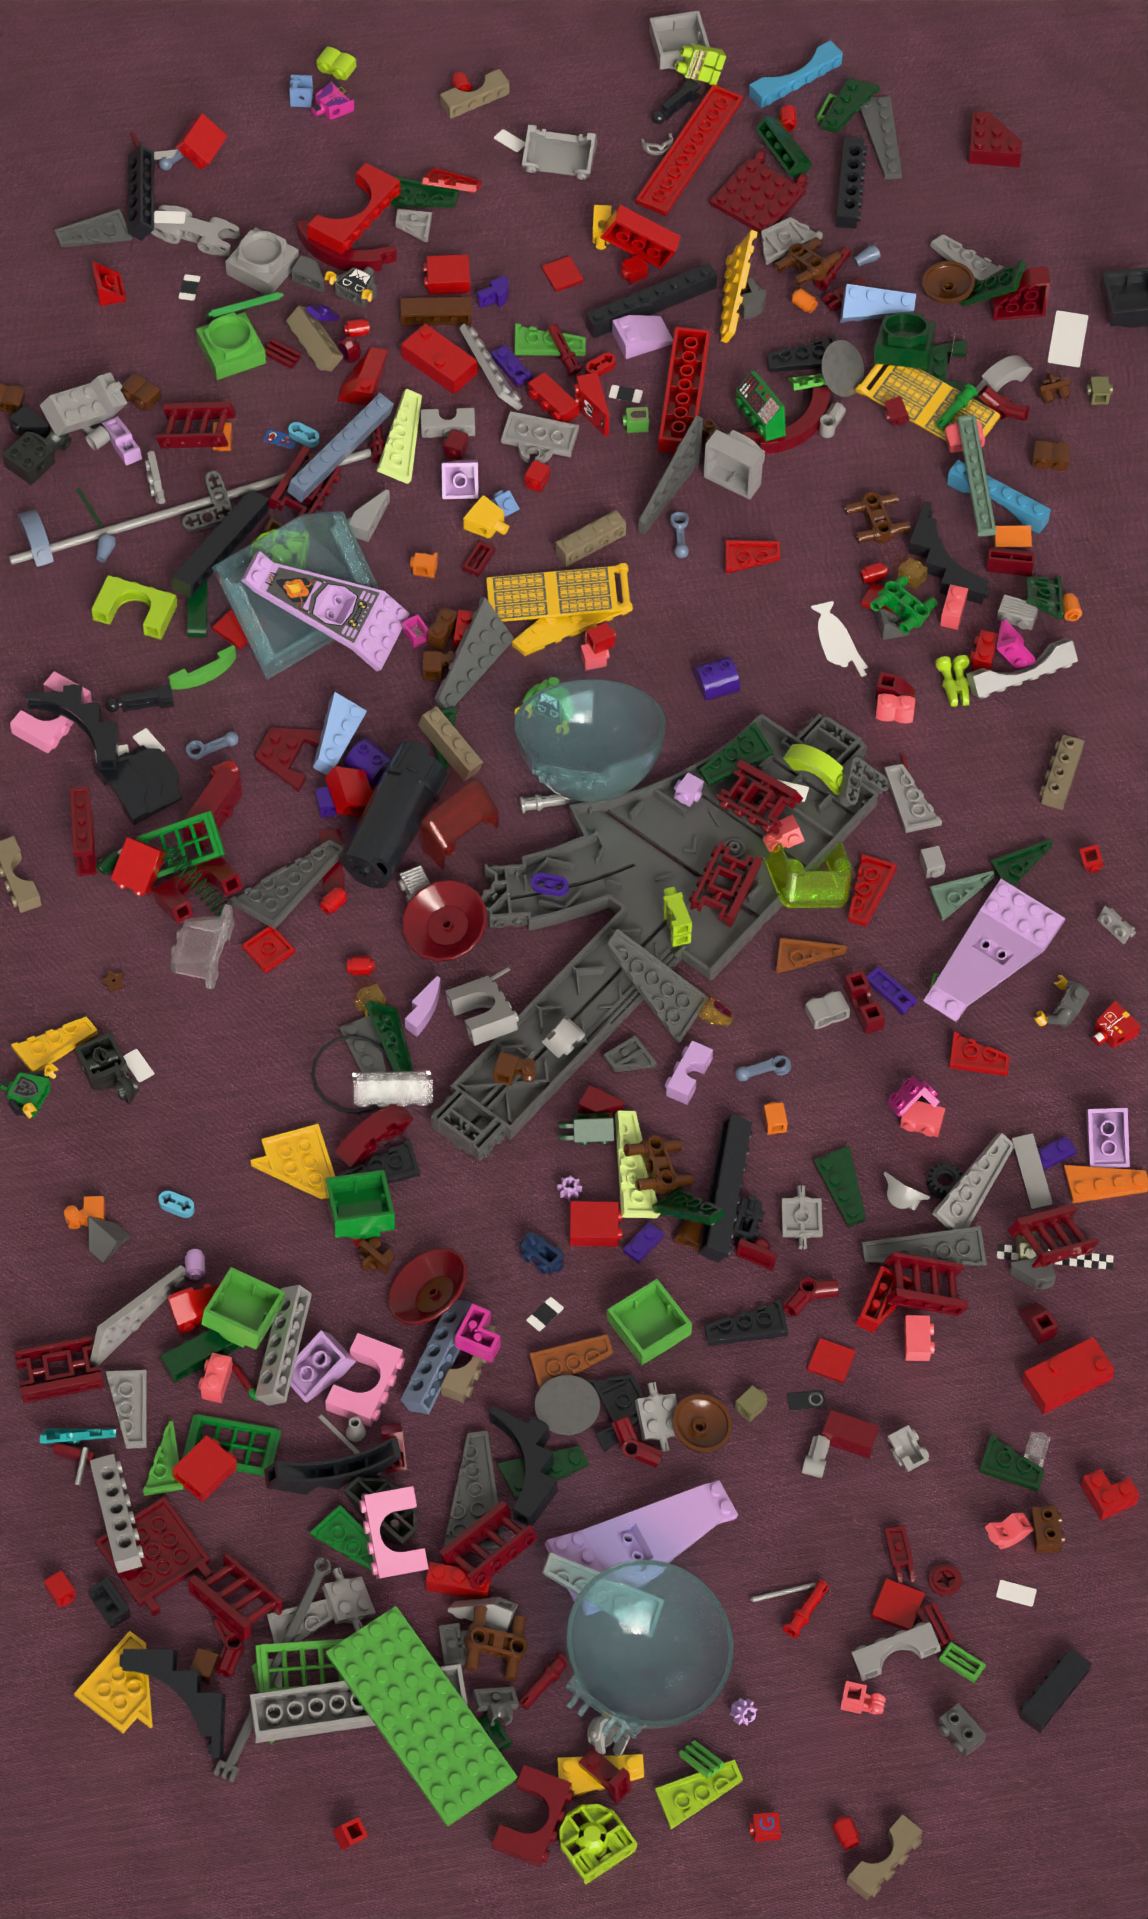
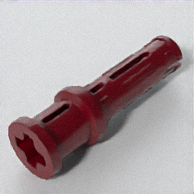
M842 247L839 252L842 260L830 267L826 278L819 281L814 280V284L818 289L827 290L829 283L836 278L837 271L851 255L849 248Z
M558 324L549 326L547 330L562 356L561 362L565 364L568 375L573 376L582 371V366L578 364L575 358L576 354L568 347Z
M381 424L371 433L372 443L370 448L373 451L372 461L376 464H379L380 455L382 456L386 444L383 440Z
M557 1652L556 1658L543 1668V1674L518 1700L521 1706L524 1705V1709L528 1710L552 1681H558L559 1675L566 1667L569 1668L571 1666L570 1661L564 1655Z

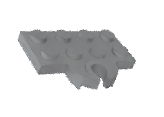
M510 411L501 443L518 446L520 457L527 463L530 461L529 455L531 454L538 455L535 457L536 461L545 463L551 459L553 454L571 457L579 432V425Z

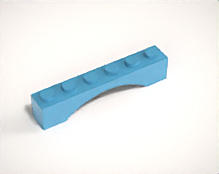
M830 40L817 47L811 61L799 71L781 77H762L751 83L749 86V97L760 108L770 105L779 98H783L790 92L798 90L801 86L825 75L830 70L838 68L842 64L843 53Z
M958 460L949 471L947 485L962 493H970L965 463ZM986 475L990 499L1008 509L1024 526L1031 525V530L1040 534L1049 522L1051 509Z

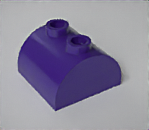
M729 656L694 666L692 669V673L705 701L740 691L739 676L734 662Z
M364 739L357 743L349 752L344 767L365 770L372 789L378 784L379 776L384 773L383 767L389 764L392 757L369 739Z

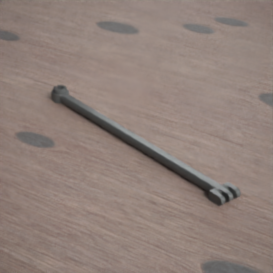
M324 1557L315 1561V1572L281 1643H291L294 1641L323 1577L331 1571V1564L328 1559L326 1563ZM326 1564L327 1569L325 1571H321L320 1567L325 1566ZM281 1651L276 1653L270 1668L282 1667ZM270 1672L271 1688L279 1672ZM251 1709L226 1761L219 1760L214 1770V1775L219 1776L221 1770L224 1769L221 1775L223 1779H226L229 1772H231L230 1782L235 1781L240 1771L235 1765L253 1728Z

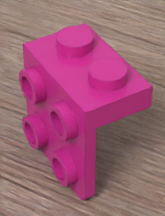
M1007 620L1001 621L996 647L998 651L1015 669L1035 664L1036 658L1024 646L1023 637Z
M913 1075L905 1080L902 1087L889 1097L887 1105L900 1117L921 1095L934 1107L940 1101L935 1097L938 1093L925 1080L920 1082Z

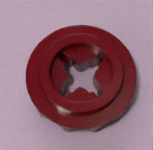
M938 1565L929 1574V1586H931L934 1593L940 1594L941 1597L944 1595L951 1596L958 1592L962 1585V1576L952 1565ZM942 1575L947 1580L950 1579V1581L948 1582V1587L944 1583H940V1581H942Z

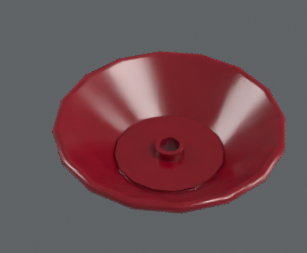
M454 880L433 882L418 890L407 903L402 917L403 936L410 949L422 958L437 962L455 960L470 952L482 938L487 924L486 905L480 894L468 884Z
M435 1248L419 1254L406 1263L395 1276L388 1292V1308L392 1317L403 1324L419 1325L434 1320L447 1311L459 1298L467 1281V1264L462 1254L451 1248Z

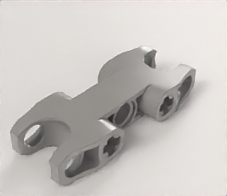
M161 205L158 210L185 212V223H154V230L151 232L152 235L172 244H178L181 239L198 243L197 247L202 252L220 256H229L231 253V245L222 240L225 238L237 239L240 236V228L225 219L212 217L209 222L192 218V213L186 208Z

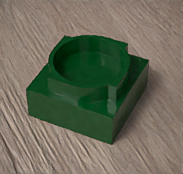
M902 312L885 315L875 343L874 364L927 369L935 341L936 323L928 322L923 317V314Z

